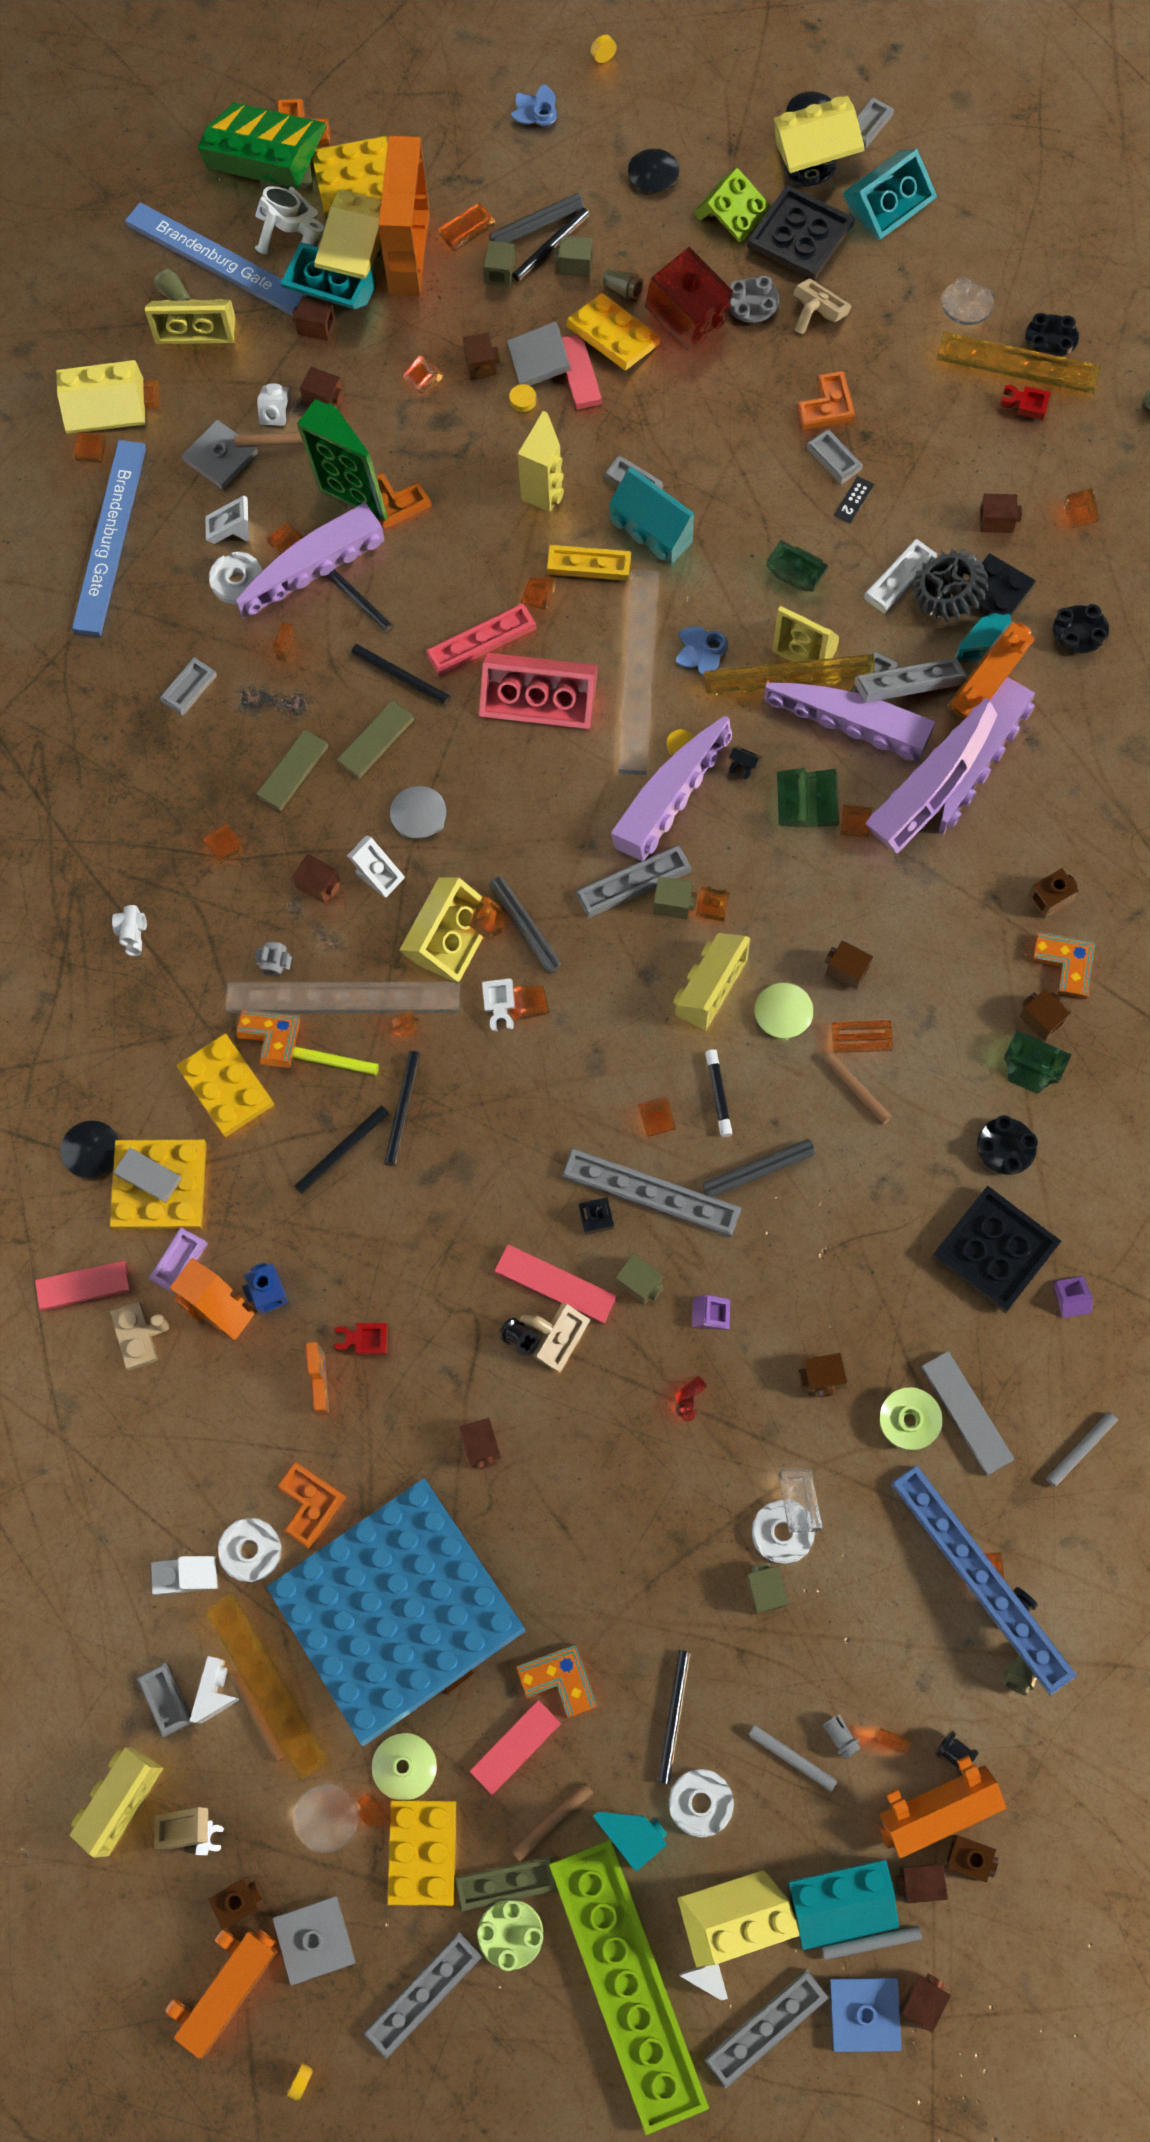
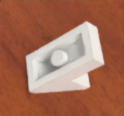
M243 495L205 516L207 541L215 544L232 534L245 541H249L247 497Z
M365 836L347 855L350 861L357 867L355 874L383 897H387L405 878L372 837Z
M215 1556L178 1557V1560L151 1562L153 1595L218 1589Z
M207 1656L190 1717L191 1722L202 1724L240 1700L239 1698L217 1693L218 1686L223 1687L228 1669L224 1667L225 1660Z
M719 1964L696 1967L679 1973L680 1977L719 2000L728 1999Z

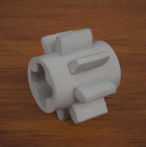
M266 942L263 949L257 948L254 962H257V966H260L259 971L269 976H281L283 969L290 970L292 957L289 956V952H286L287 947L277 942Z

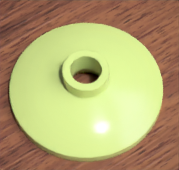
M902 1388L890 1394L884 1401L879 1416L880 1426L885 1437L893 1445L905 1450H919L929 1446L938 1437L942 1427V1412L937 1401L927 1392L918 1388ZM905 1416H912L915 1419V1424L913 1426L906 1425L904 1422Z
M410 1733L396 1734L384 1740L377 1748L372 1760V1775L377 1787L389 1798L399 1801L412 1800L424 1794L433 1783L436 1775L437 1764L432 1748L424 1739ZM401 1760H406L409 1764V1769L406 1773H400L397 1769V1764Z

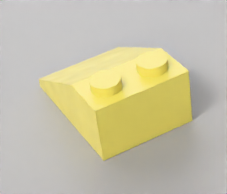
M339 189L327 217L314 262L316 268L366 279L381 248L378 226L381 199Z
M780 606L777 612L772 652L822 676L837 651L839 636L832 630L824 628L808 620L806 617Z

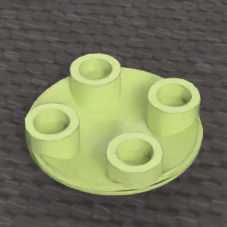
M777 983L767 987L760 993L755 1003L754 1014L759 1026L766 1033L780 1041H786L789 1038L800 1035L808 1028L813 1018V1004L808 994L800 987L790 983Z
M515 1899L502 1900L489 1907L483 1914L477 1931L478 1945L484 1957L491 1964L505 1971L520 1969L531 1963L538 1955L544 1938L543 1925L537 1912L527 1903Z

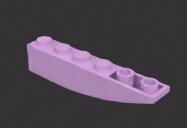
M366 502L317 528L292 545L267 566L236 599L242 618L258 613L266 605L282 600L288 593L304 588L312 580L328 575L334 568L344 563L352 562L358 555L367 550H373L384 542L382 526Z
M1007 677L990 699L997 713V718L973 765L953 794L944 803L938 832L944 834L948 826L954 828L962 815L959 810L963 804L969 806L977 791L974 788L978 782L982 785L984 784L991 772V769H989L993 761L998 763L1006 750L1003 747L1007 740L1013 741L1020 730V726H1018L1022 718L1027 720L1035 707L1032 704L1035 692Z
M767 682L765 686L764 700L771 706L785 708L794 712L800 718H810L819 722L825 728L837 729L846 733L850 738L862 739L872 743L874 747L880 750L887 749L909 761L920 762L935 725L933 720L882 700L865 703L861 695L855 692L798 683Z
M985 698L979 705L975 706L966 719L951 731L942 744L936 747L918 768L913 770L910 777L898 789L892 792L890 798L879 809L875 810L866 822L872 834L896 854L940 810L973 765L997 718V713L989 699Z
M722 717L685 744L646 783L611 832L615 849L644 862L649 853L652 854L656 850L659 838L664 831L667 832L671 828L677 812L685 808L689 795L693 789H697L700 786L706 770L714 766L722 747H726L732 738V731L728 717Z

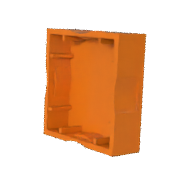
M389 135L378 226L389 295L420 296L430 211L421 137Z

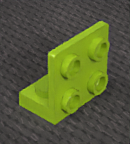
M735 168L717 183L693 213L699 220L708 215L711 218L715 215L739 243H742L763 219L771 205L738 168Z

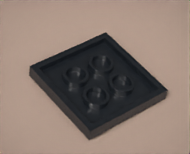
M786 185L747 240V247L815 281L854 225L855 218Z
M987 1185L932 1257L1006 1313L1058 1247L1061 1240Z

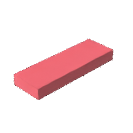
M577 334L562 337L571 370L565 372L576 410L601 405V394L584 339Z
M125 1260L35 1280L38 1305L41 1311L131 1292Z
M538 1700L470 1770V1773L491 1795H494L562 1723Z

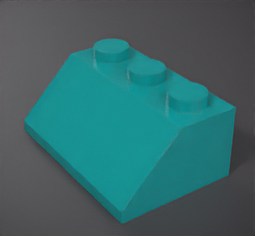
M918 149L899 150L842 193L852 216L877 240H881L937 198Z
M303 242L299 243L282 278L281 287L351 309H357L368 304L377 285L374 264H372L365 280L316 268L314 262L319 247Z
M630 467L609 503V518L617 528H623L630 533L637 543L644 544L650 548L657 558L664 559L672 565L693 543L694 513L641 473Z
M598 1811L593 1815L594 1819L635 1872L667 1845L663 1838L668 1834L655 1817L649 1821L643 1815Z
M885 1859L786 1881L800 1934L799 1939L802 1950L899 1928L895 1893Z

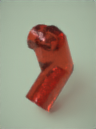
M698 1375L676 1394L675 1411L685 1422L695 1419L697 1411L694 1409V1398L707 1388L705 1382Z

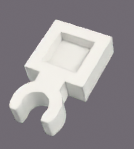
M509 978L482 982L485 1011L494 1013L490 1019L492 1031L498 1032L497 1023L501 1019L506 1020L508 1030H513L514 1022L507 1010L516 1009L513 980Z

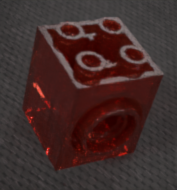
M688 247L651 277L645 308L689 350L695 344L697 346L701 345L713 329L719 330L726 323L727 312L731 307L730 302L733 290Z

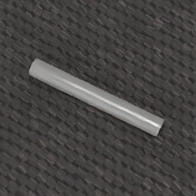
M1108 1412L1046 1478L1048 1483L1056 1487L1118 1419Z
M756 1725L753 1726L748 1734L750 1738L830 1792L833 1790L837 1783L836 1779Z
M915 1926L821 1946L824 1960L922 1940L920 1927Z

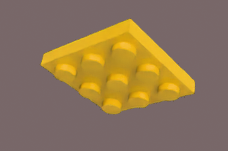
M386 136L315 150L312 160L325 219L328 217L330 207L339 189L378 199L382 198L388 147Z
M204 1139L115 1140L113 1172L128 1149L132 1148L180 1175L182 1179L165 1204L113 1173L110 1228L112 1230L180 1229V1227L183 1229H202L206 1141Z

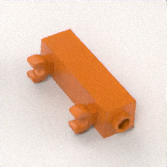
M1020 622L1008 624L946 708L962 720H965L975 706L979 705L985 698L990 700L1034 642L1035 638L1030 635L1031 630Z
M965 1756L957 1760L962 1776L907 1802L901 1797L898 1788L886 1793L891 1809L879 1814L884 1827L879 1830V1833L886 1848L893 1847L901 1859L1007 1809L998 1782L985 1765L977 1768L975 1764H972L970 1756Z
M227 1928L221 1930L214 1941L232 1955L193 2011L177 1997L175 2000L172 1999L165 2009V2012L170 2017L182 2024L173 2039L199 2060L207 2055L279 1952L273 1946L276 1941L266 1932L259 1930L256 1933L252 1930L241 1941Z

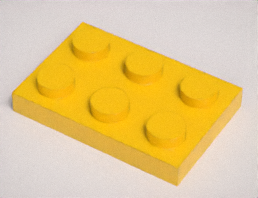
M603 293L567 318L566 327L625 371L660 344L661 336Z
M226 1033L176 1065L225 1138L275 1105Z
M391 1801L387 1905L454 1906L457 1801Z

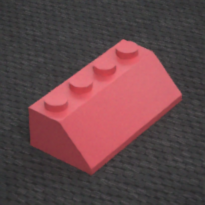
M487 653L482 663L479 717L590 729L598 665Z

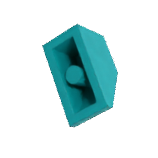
M993 613L982 617L959 644L955 656L959 663L980 661L1004 628L1011 623L1010 614L1001 615Z

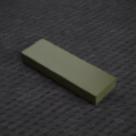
M391 701L337 759L338 764L357 779H360L414 721L413 715L394 701Z
M304 729L257 792V798L281 812L328 749V743Z
M552 1856L455 1877L460 1911L493 1905L502 1900H517L558 1891L549 1864L553 1863Z

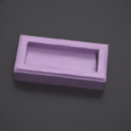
M180 1227L148 1279L173 1293L169 1289L191 1258L196 1261L199 1259L208 1243Z

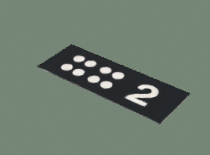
M857 476L834 516L851 524L874 484Z

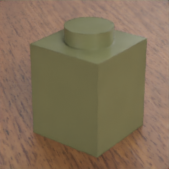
M561 235L560 246H555L554 263H559V274L590 277L593 259V238Z
M503 241L488 242L483 266L485 284L511 287L512 273L516 263L515 244Z
M658 876L653 914L688 919L689 909L695 910L697 893L692 892L693 882Z
M632 1254L615 1277V1284L643 1305L649 1299L654 1301L664 1288L661 1284L663 1274L635 1254Z
M770 1563L751 1567L752 1573L746 1575V1580L755 1613L760 1614L786 1607L789 1603L779 1567L771 1568Z

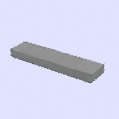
M957 658L859 675L855 677L854 684L864 702L868 703L963 685L968 676Z
M676 845L645 859L644 862L636 863L576 890V896L589 919L655 889L658 876L677 879L692 872V867L680 845Z
M947 1351L921 1367L922 1371L986 1476L1015 1460L950 1352Z
M459 1932L373 2022L363 2035L387 2059L483 1956Z
M804 1970L704 2058V2061L726 2089L828 1999V1996L808 1970Z

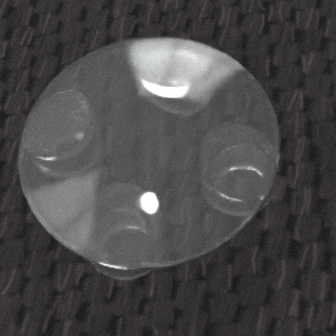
M960 277L956 280V283L947 287L943 292L941 306L944 313L951 320L963 325H976L987 320L992 314L994 293L990 289H985L983 286L971 282L966 277Z
M321 1784L306 1791L297 1802L293 1815L294 1829L299 1840L309 1849L321 1853L339 1850L349 1843L357 1830L359 1822V1812L355 1800L349 1792L334 1784Z

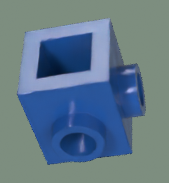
M261 1263L250 1268L249 1273L244 1275L247 1283L242 1286L244 1294L249 1303L254 1301L256 1309L260 1314L289 1303L278 1272L273 1264Z

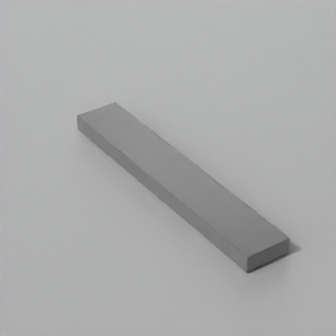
M573 1148L562 1173L563 1179L728 1237H732L742 1209L739 1206Z

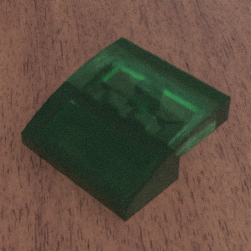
M805 768L777 771L780 826L826 827L840 825L838 773L836 769L807 772Z

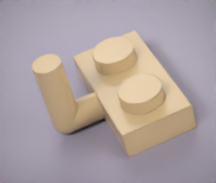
M809 278L796 285L793 293L804 304L795 331L801 334L805 333L812 313L815 310L822 313L825 319L836 322L848 315L852 305Z
M140 1302L110 1311L126 1369L130 1371L158 1361L151 1337L166 1332L169 1329V1323L160 1314H155L151 1318L152 1324L147 1325Z
M565 1303L561 1304L551 1323L537 1315L523 1314L520 1317V1321L524 1326L536 1328L544 1334L532 1357L559 1373L590 1322L589 1318Z

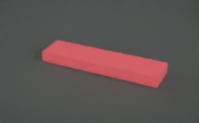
M522 603L425 651L438 676H441L536 630L537 627L526 606Z
M509 1244L494 1270L495 1274L554 1302L568 1304L584 1316L603 1325L617 1299V1295Z

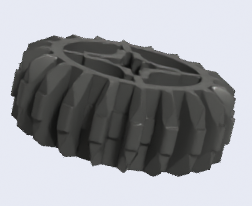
M952 548L951 552L947 555L941 550L940 557L935 558L931 555V562L929 564L922 563L923 570L916 571L917 579L913 581L914 599L917 601L918 608L924 611L928 618L933 616L937 622L942 617L945 621L949 622L951 617L954 616L960 621L961 614L965 613L970 616V609H979L978 601L985 600V591L988 590L987 572L984 570L983 563L977 560L973 553L968 555L964 549L957 554ZM964 574L971 577L970 582L964 580ZM932 589H935L938 593L936 598L930 595Z

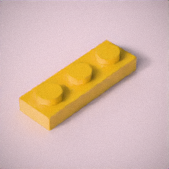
M549 545L547 574L629 581L631 551Z

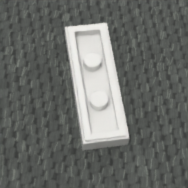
M915 539L864 594V599L886 614L913 585V581L917 579L916 571L923 570L922 563L929 564L931 562V555L937 558L938 554L918 539Z

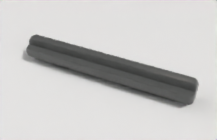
M579 193L567 197L490 233V241L509 243L584 207L583 199Z
M498 876L489 883L490 889L546 971L553 973L561 967L560 960L504 878Z
M806 1139L704 1181L703 1190L707 1196L714 1197L806 1159L815 1154L813 1143L810 1139Z

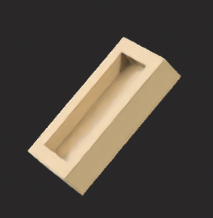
M197 1807L155 1815L154 1850H169L208 1843V1808Z

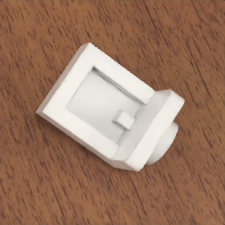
M275 383L263 385L257 399L259 424L285 425V408L290 399V387H282L280 384Z

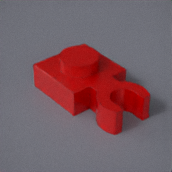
M1005 385L1003 394L1009 395L1011 398L1002 397L1000 406L1007 409L1018 407L1017 414L1043 420L1051 392L1025 386L1024 391L1021 392L1013 385Z
M356 1323V1331H350L343 1326L335 1328L334 1332L336 1334L346 1335L344 1343L334 1344L335 1350L343 1352L351 1347H355L356 1355H387V1323Z

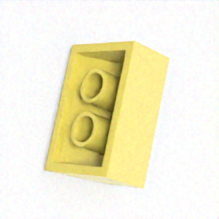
M848 96L835 97L831 101L812 104L805 109L785 112L781 116L773 118L776 144L790 173L865 151L856 111Z
M231 300L151 301L145 306V313L155 344L234 343L235 314Z
M135 360L56 370L57 396L67 434L145 425L144 379Z
M542 411L518 452L521 500L550 512L555 503H560L564 494V489L562 488L563 473H561L563 458L560 456V444L548 413Z
M439 877L399 951L417 965L459 983L498 909L460 878Z
M718 933L714 941L708 940L701 953L704 956L700 965H693L687 977L690 982L685 989L680 988L674 998L673 1003L676 1004V1016L704 1031L707 1030L748 959L751 938L743 935Z
M125 1747L123 1751L119 1749L114 1754L108 1765L111 1770L105 1780L100 1779L95 1784L90 1793V1796L93 1798L86 1810L82 1808L72 1821L71 1826L74 1829L69 1836L94 1858L106 1857L111 1854L164 1769L132 1747Z
M764 1870L677 1898L696 1967L716 1965L800 1936L789 1899Z

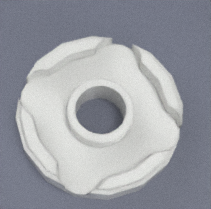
M232 552L231 555L226 557L224 555L219 557L211 566L209 572L210 586L217 598L225 603L237 605L236 599L263 570L258 560L250 554ZM234 574L244 575L242 580L238 582L229 580Z
M778 1500L768 1503L758 1512L752 1524L751 1536L755 1548L763 1558L775 1564L787 1565L798 1562L809 1552L814 1542L815 1528L811 1516L800 1505L793 1501ZM778 1524H787L791 1528L792 1536L789 1540L780 1541L776 1538L774 1528Z
M256 1518L241 1519L225 1529L219 1540L218 1555L220 1565L229 1576L241 1582H256L265 1579L275 1570L281 1557L282 1546L278 1534L268 1523ZM254 1541L258 1546V1552L253 1558L245 1559L242 1556L241 1548L246 1542Z
M704 1769L688 1771L679 1777L671 1788L668 1801L670 1815L677 1827L688 1835L700 1838L713 1836L724 1829L732 1817L734 1807L732 1791L726 1781L715 1772ZM698 1793H704L710 1799V1808L705 1813H697L692 1807V1799Z

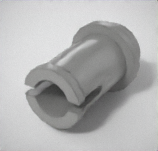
M840 1714L822 1725L839 1749L837 1754H842L844 1759L849 1758L861 1749L858 1744L860 1740H855Z

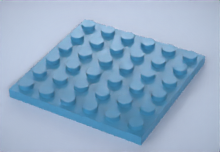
M425 1478L266 1586L362 1746H365L526 1632V1629Z

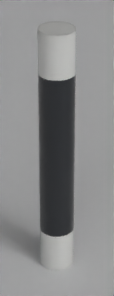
M713 1049L706 1051L705 1054L721 1137H728L733 1135L718 1054L717 1050Z

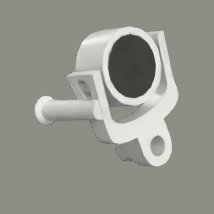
M276 186L266 187L259 200L255 217L265 221L259 244L255 246V249L262 254L270 253L268 247L274 226L284 232L298 231L303 235L301 242L317 246L318 240H321L325 228L322 223L316 220L318 211L293 187H289V190Z

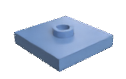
M830 1978L833 2051H902L898 1978Z

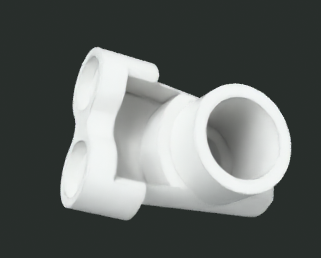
M128 905L124 907V912L113 914L112 926L115 935L119 936V943L126 946L125 953L129 956H139L142 952L141 931L146 930L147 927L146 917L144 913H140L137 906Z

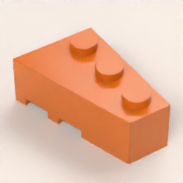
M193 1258L190 1259L169 1288L176 1295L173 1300L180 1305L179 1307L189 1317L198 1323L204 1319L234 1341L257 1312L253 1307L246 1304L241 1296L233 1295L231 1293L233 1289L217 1274Z

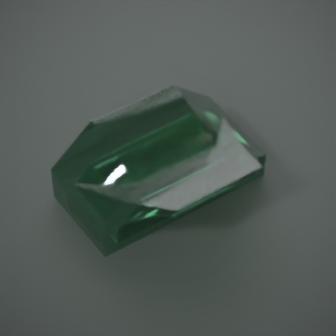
M780 540L766 562V567L776 578L800 591L814 592L828 570V565L823 563L822 559L798 546L793 547Z
M1016 1030L1004 1056L1008 1066V1081L1038 1094L1050 1084L1059 1083L1072 1054Z

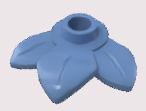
M544 84L538 89L536 96L517 93V110L512 112L511 116L515 121L522 124L551 125L557 118V111L554 107L556 96Z
M702 627L682 629L678 632V635L686 646L679 652L676 663L685 668L698 666L699 673L702 676L710 674L718 668L720 657L726 654L728 641L718 631L708 633ZM712 644H716V645H718L719 647H718V648H710L709 646L712 645Z

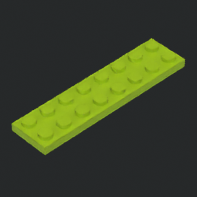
M611 1839L549 1864L645 2134L649 2135L708 2110L707 2100Z

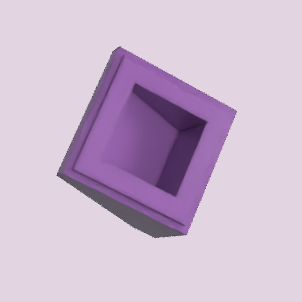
M1083 1276L1053 1281L1063 1318L1092 1312L1093 1297Z
M710 1295L695 1297L692 1308V1327L729 1330L731 1299Z

